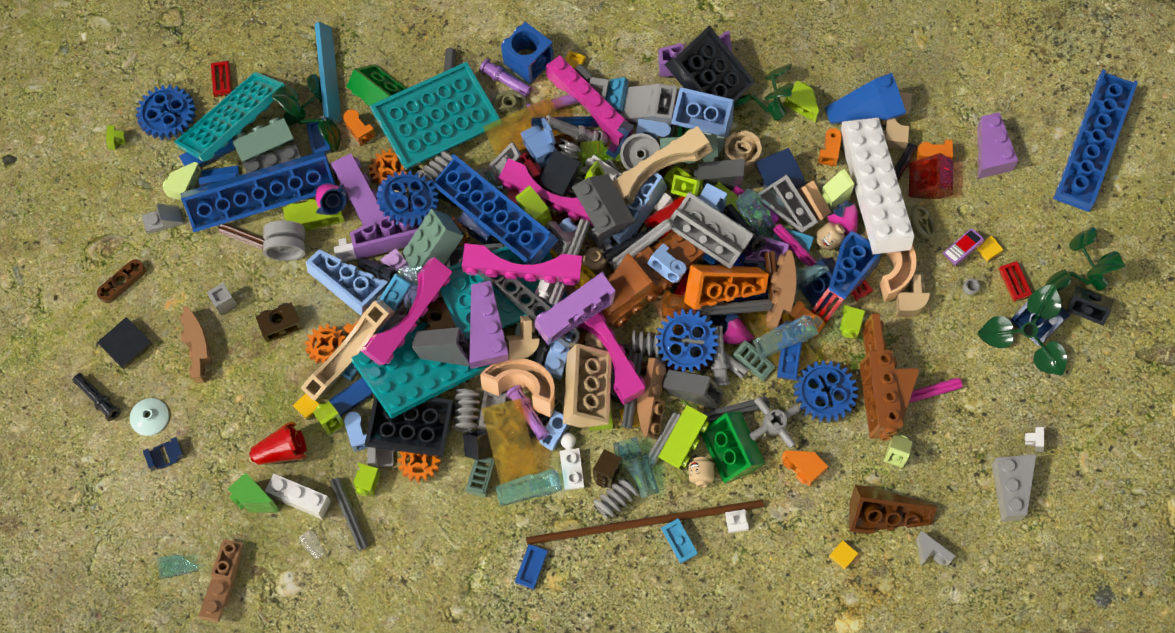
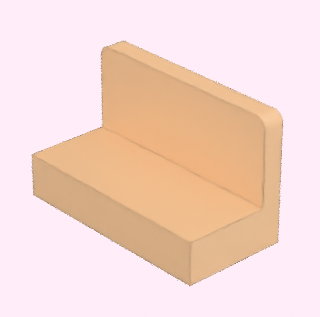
M814 181L797 189L817 221L831 214Z

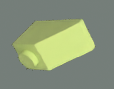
M193 162L171 172L168 179L166 178L163 183V190L166 195L182 201L180 193L193 190L199 180L202 171L199 164Z
M845 169L841 170L822 188L821 195L830 210L837 207L838 204L850 200L854 183Z
M893 435L883 462L903 468L909 458L913 441L908 440L903 435Z

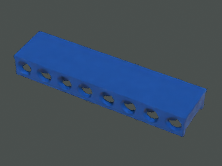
M1102 69L1096 81L1053 197L1054 200L1090 212L1097 198L1138 81L1131 82L1105 73L1106 70Z
M324 150L180 194L194 233L314 197L319 186L327 183L336 185Z
M453 154L451 156L453 159L434 181L431 179V184L526 264H539L557 243L558 239Z

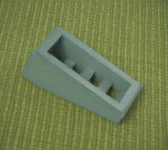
M744 341L733 354L735 360L749 368V371L761 381H764L775 368L768 359L747 341ZM746 350L748 353L742 357L741 355ZM751 355L754 356V358L749 363L747 360L750 358ZM759 360L760 363L755 368L753 365ZM766 365L767 368L761 374L759 370Z
M486 457L481 460H474L466 487L467 494L486 498L495 459ZM479 461L489 463V467L478 465ZM477 469L485 470L487 474L479 473ZM475 476L483 477L485 481L475 479ZM473 484H481L483 487H475Z

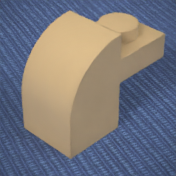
M913 275L910 282L911 293H898L896 297V317H914L924 310L930 293H924L925 284L921 282V275Z
M520 316V335L505 336L509 360L527 358L536 351L539 345V337L536 334H532L535 332L534 321L528 316Z

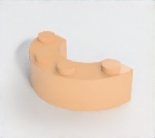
M865 231L866 239L869 240L867 231ZM913 245L911 250L885 253L893 263V271L883 276L880 282L884 302L895 299L899 292H904L909 286L916 269V254Z
M512 359L492 364L481 373L482 390L500 396L504 391L516 385H521L523 389L532 394L533 410L548 417L552 416L555 408L554 381L550 373L542 365L528 359Z

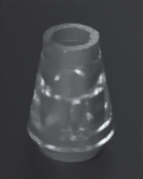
M312 529L306 531L298 538L300 540L299 544L315 560L326 554L317 533L313 532Z

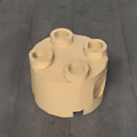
M746 130L732 133L725 142L724 160L745 159L743 175H747L756 168L755 162L759 161L761 157L762 146L759 138L754 133Z

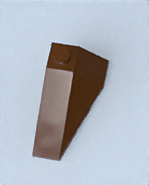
M855 484L850 499L849 530L851 532L871 534L876 533V530L882 529L891 531L896 527L906 526L907 528L932 525L937 506L876 487Z

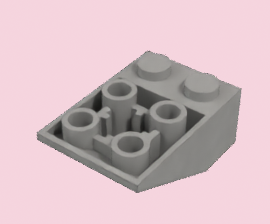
M653 84L628 87L623 113L619 114L628 123L638 124L639 118L667 123L671 128L677 99V86Z

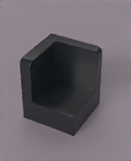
M475 429L463 434L465 457L481 460L492 455L491 432Z

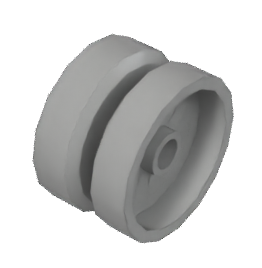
M643 133L633 134L621 146V162L627 170H630L640 161L652 156L657 150H661L656 139L650 135ZM643 151L644 156L639 158L637 152Z
M285 220L266 224L263 228V238L265 240L263 243L264 256L276 261H293L304 257L305 243L303 241L305 240V227L300 223Z

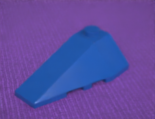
M893 73L876 78L825 107L830 124L871 118L890 120L906 114Z
M851 230L841 243L828 290L846 299L873 272L879 264L883 253L873 254L869 240Z

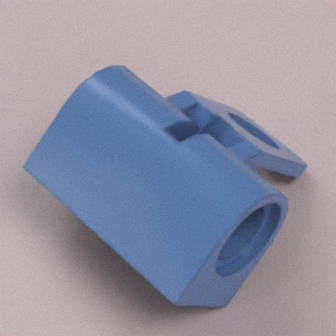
M545 118L541 119L544 130L541 126H533L520 133L523 144L540 168L547 165L553 151L556 150L554 147L553 131Z

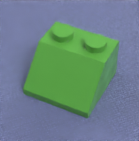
M244 473L228 488L232 493L229 497L241 510L245 508L249 513H277L279 511L274 502L247 473Z

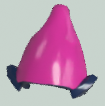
M327 183L317 188L315 199L319 209L316 211V214L334 215L343 210L347 203L344 184L336 186Z
M846 200L843 204L837 205L838 209H834L831 214L826 216L829 222L839 223L844 228L846 236L851 230L857 233L858 213L854 203H849Z
M726 314L719 325L723 326L724 343L740 344L744 341L751 342L754 339V336L748 331L738 315Z

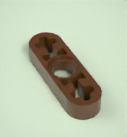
M137 259L129 261L98 288V298L103 303L113 302L145 274L146 269L143 263ZM136 266L139 270L136 272L133 270V267ZM125 277L126 282L123 285L119 286L116 284L119 278ZM107 291L110 295L106 296L104 292Z

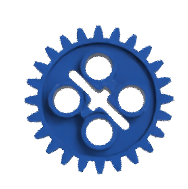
M169 84L167 89L162 85L160 90L154 87L155 92L148 90L149 96L143 95L144 101H138L141 107L136 108L138 112L136 114L137 122L141 126L142 131L146 132L148 136L152 135L154 139L159 136L161 141H163L165 136L170 140L171 135L178 138L177 133L184 134L183 129H189L188 123L193 124L192 118L196 117L194 113L196 111L195 103L190 94L186 93L184 88L180 90L178 86L173 89L171 84Z
M402 170L401 175H398L397 172H394L393 177L387 175V180H382V184L379 185L376 197L378 198L377 204L380 205L379 211H384V217L389 215L390 222L395 219L396 225L403 222L404 227H406L407 223L414 227L416 222L420 226L430 210L437 209L438 193L435 192V186L430 187L432 181L425 182L426 176L419 178V173L417 172L415 175H412L411 170H409L408 174H405Z
M682 309L681 315L674 311V318L668 315L667 319L669 322H661L664 328H658L657 330L661 332V335L655 336L661 342L655 345L662 348L657 353H664L665 356L662 358V361L668 359V367L675 364L674 370L681 366L682 372H685L686 367H689L690 372H693V366L700 370L701 363L707 366L706 359L713 360L710 353H717L713 346L719 345V343L714 342V339L718 338L719 335H713L717 328H710L713 321L706 322L707 315L701 318L699 317L700 311L693 315L692 309L689 310L688 314ZM676 324L684 327L682 335L674 333L673 328ZM699 326L703 329L704 334L702 337H695L693 335L695 327ZM686 335H689V339L702 340L705 343H689L686 346L685 342L671 341L670 337L685 338ZM673 344L681 346L682 351L680 354L672 353L671 346ZM693 346H698L701 349V355L698 357L692 356L690 349Z
M822 360L821 366L814 362L813 368L807 365V372L805 370L801 371V376H797L796 379L799 383L794 385V388L797 389L794 391V396H798L795 401L796 403H802L800 410L806 409L805 416L811 413L812 420L817 416L819 417V423L822 422L823 418H826L827 423H830L831 418L837 422L839 416L843 419L845 418V412L851 413L852 409L850 407H854L856 404L853 400L858 398V395L854 394L858 391V388L852 387L856 384V380H850L853 375L852 373L845 374L846 367L840 370V363L834 367L832 361H830L829 365H826L825 361ZM833 377L836 382L830 383L827 378ZM815 383L818 388L812 389L808 384ZM834 395H841L843 397V400H836L834 398ZM821 400L825 403V406L820 407L816 405L815 401Z

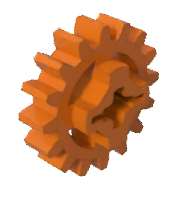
M389 148L388 152H385L383 149L381 155L375 153L376 159L371 158L372 164L369 165L370 176L373 177L374 183L379 182V185L382 184L383 179L387 180V175L393 177L394 172L401 175L402 170L407 174L406 172L410 170L404 169L396 153H392L391 148Z
M326 324L325 328L319 325V330L316 331L313 328L314 334L307 335L310 341H305V345L308 347L305 350L307 354H310L309 358L311 360L315 359L316 364H319L321 361L323 364L336 351V345L338 344L339 347L346 337L343 336V331H338L335 325L332 329L329 324Z
M399 452L402 458H398L397 461L402 465L398 466L400 471H403L402 475L404 478L409 475L408 479L410 482L414 478H416L417 483H420L422 478L427 482L429 475L432 478L435 477L433 471L439 472V468L436 465L441 464V460L437 456H432V463L429 466L428 461L431 459L429 455ZM408 456H409V457H410V462L408 463V466H407V465H406V462H407V458H408ZM419 459L423 462L421 464L419 462L416 463V460Z

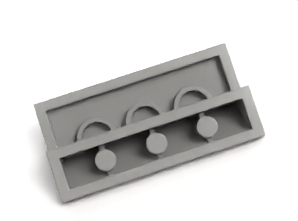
M688 192L679 208L675 210L670 218L674 224V227L671 229L672 231L730 269L754 235L691 192Z

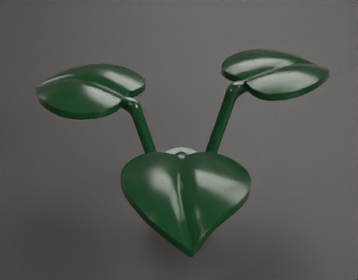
M792 63L776 68L765 76L766 80H772L774 92L765 97V100L774 98L767 103L768 107L757 97L749 93L742 95L734 103V108L747 103L749 100H755L766 113L770 112L774 121L786 116L787 112L782 105L780 97L792 96L794 84L790 83L777 89L775 80L777 76L791 69Z
M316 74L308 76L307 86L314 96L301 106L298 102V94L290 86L279 88L271 98L287 111L284 113L286 123L292 126L298 122L300 125L320 122L318 129L322 137L336 152L341 141V133L337 125L330 119L326 121L324 119L304 120L306 112L303 108L316 98L322 103L320 77Z
M1090 227L1077 234L1069 243V248L1072 251L1082 249L1092 266V269L1087 272V279L1074 272L1068 273L1064 269L1053 274L1047 280L1045 286L1055 285L1057 292L1070 284L1073 276L1087 285L1092 284L1097 291H1100L1109 284V280L1104 274L1126 266L1120 253L1117 251H1112L1102 256L1098 264L1093 263L1085 246L1095 241L1097 230L1095 227Z
M1055 285L1043 286L1030 295L1027 301V309L1031 313L1036 314L1032 322L1025 323L1022 329L1012 330V323L1008 318L995 316L988 320L978 331V336L985 343L995 348L1009 347L1014 341L1012 334L1023 333L1025 337L1034 338L1042 347L1034 353L1033 359L1035 366L1040 371L1061 376L1066 369L1067 356L1063 346L1056 341H1050L1045 346L1037 336L1039 329L1036 322L1039 317L1052 319L1061 310V299Z

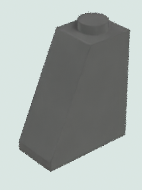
M745 159L699 163L698 170L695 169L694 177L703 179L702 188L707 183L715 187L718 182L730 191L735 186L742 188Z
M459 327L416 331L415 338L412 341V348L420 359L470 366V343Z
M668 370L667 376L663 380V389L670 396L713 410L718 409L724 392L709 376Z

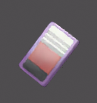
M971 228L942 254L956 267L984 243V238Z

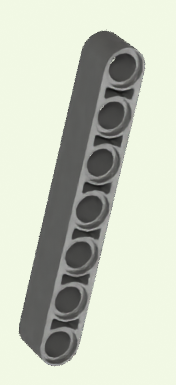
M478 273L485 281H491L494 289L534 322L537 317L536 311L543 310L547 312L551 309L517 279H507L505 276H502L500 279L494 280L492 277ZM512 285L517 289L514 292H509L506 288ZM523 298H529L531 302L529 304H523L521 300ZM574 328L558 338L557 341L564 347L571 349L576 343H579V331ZM568 334H572L576 339L568 341L565 337Z

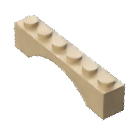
M697 126L694 129L688 130L680 138L671 141L663 149L657 150L652 156L640 161L635 167L623 172L621 176L612 181L626 206H629L634 202L641 186L657 171L679 162L698 161L711 153L713 149L708 139Z
M381 299L375 300L363 313L347 338L308 378L301 389L314 401L322 399L352 364L351 357L361 353L362 348L370 337L376 335L395 311Z

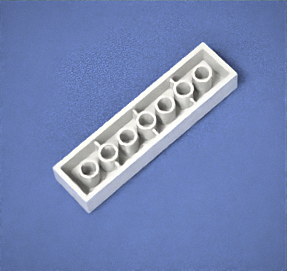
M879 118L842 122L840 131L842 135L841 143L854 183L872 253L881 254L911 250L914 233Z

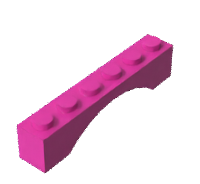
M560 55L547 64L546 77L558 89L567 92L582 104L596 120L603 132L608 135L609 140L619 146L624 135L617 130L625 119ZM633 128L628 137L632 136Z
M508 158L498 177L504 188L508 190L515 189L520 194L530 185L542 201L551 205L553 210L560 213L564 211L575 220H578V218L585 219L590 222L589 226L594 228L578 198L561 197L546 191L533 180L525 165Z
M465 244L462 269L468 275L482 273L488 277L500 275L505 276L507 279L519 277L524 278L526 281H536V279L544 280L546 283H556L557 281L573 286L575 283L579 284L582 256L561 254L545 263L521 265L499 258L484 245Z
M435 257L429 259L418 273L417 294L408 314L393 328L383 333L372 335L361 352L378 365L388 364L394 357V354H392L396 348L399 349L406 340L404 338L408 332L411 333L417 326L415 323L419 317L422 318L426 314L428 304L437 299L440 294L438 292L439 289L449 283L451 279L449 276L452 271Z
M599 312L578 327L596 336L608 350L615 372L614 391L622 404L625 405L643 395L646 384L641 376L638 377L636 374L635 365L626 358L623 346L616 342L613 330L606 326V320L603 314Z

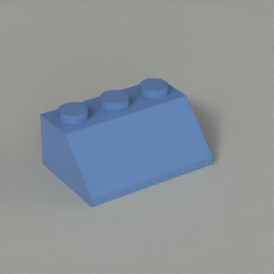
M680 87L671 124L688 129H694L698 126L702 132L728 138L733 122L734 100Z

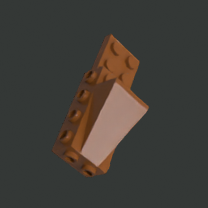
M671 231L653 247H647L636 254L635 258L629 253L626 254L616 271L607 278L615 289V295L612 305L602 310L606 324L608 326L612 324L616 329L622 327L631 317L640 313L648 303L653 302L659 294L673 285L674 282H670L647 264L652 254L662 244L669 248L667 252L671 256L685 264L686 269L705 255V253L674 231Z
M871 314L862 327L866 356L859 365L869 439L880 438L881 441L891 440L892 436L897 434L903 427V420L919 370L918 368L895 369L897 366L896 358L893 357L892 350H886V340L882 336L884 329L883 321L880 320L879 314Z

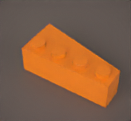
M690 265L684 303L696 310L700 309L701 306H712L721 301L728 302L738 297L744 298L765 293L769 274L759 267L732 266L730 269L727 266Z

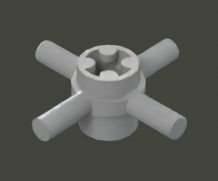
M758 397L754 402L765 417L762 426L750 433L751 439L755 440L763 434L768 436H777L779 434L787 446L792 448L796 443L785 428L787 426V419L800 411L799 406L794 405L785 412L780 410L771 411L763 399Z

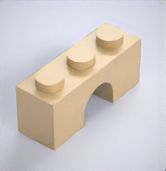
M899 92L906 114L890 120H882V125H885V129L882 131L888 149L905 151L908 144L909 126L900 125L896 119L908 118L911 110L912 93Z

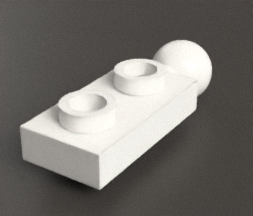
M565 433L560 439L561 445L565 448V450L560 451L565 491L583 489L584 481L579 448L573 449L576 438L571 433Z

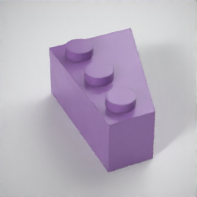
M1000 112L982 116L977 126L978 179L1013 171L1018 159Z

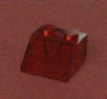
M938 153L910 162L909 197L941 199L953 195L954 161Z

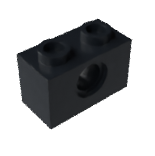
M1076 285L1068 301L1066 311L1104 326L1112 310L1113 300Z

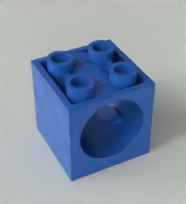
M527 22L517 26L514 33L509 38L504 39L501 44L503 64L529 84L546 69L547 64L554 60L553 42ZM524 49L535 51L529 55L518 54L519 51Z

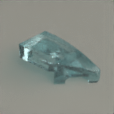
M180 554L157 558L160 579L197 571V566L184 559Z

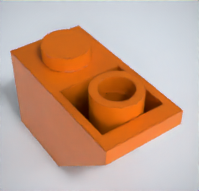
M786 450L781 458L784 466L789 470L792 469L797 474V479L802 484L806 483L808 486H811L828 468V465L815 452Z

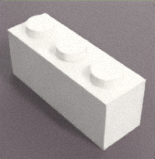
M273 474L265 490L270 498L322 520L331 503L328 496L276 474Z

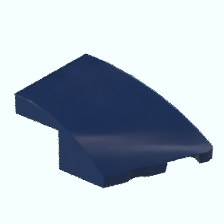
M789 147L755 162V167L763 179V189L785 175L789 177L796 189L807 184Z

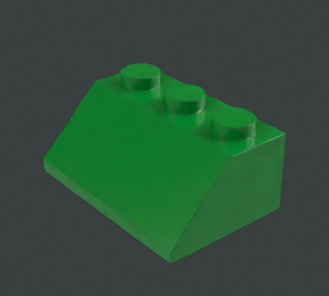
M376 64L355 68L346 85L353 95L360 97L368 106L407 89Z
M741 411L725 413L709 424L705 433L701 432L724 484L748 475L766 464L755 440H752L750 437L751 432Z

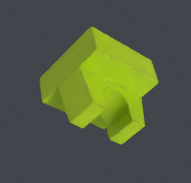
M107 125L106 143L108 150H116V145L125 144L124 131L115 130L114 125Z

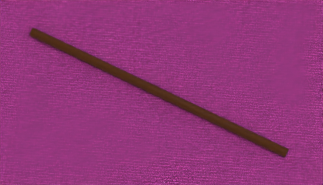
M761 499L526 537L527 545L668 523L676 519L687 520L724 514L731 511L764 507V501Z

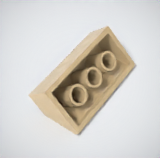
M576 343L567 352L564 424L582 428L607 425L609 423L612 359L608 351Z

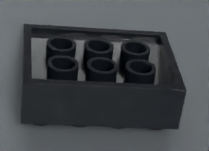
M710 25L664 64L683 88L733 99L734 103L755 83L754 79Z
M374 396L364 446L443 457L453 423L455 411L453 400L433 397L391 419L377 397Z

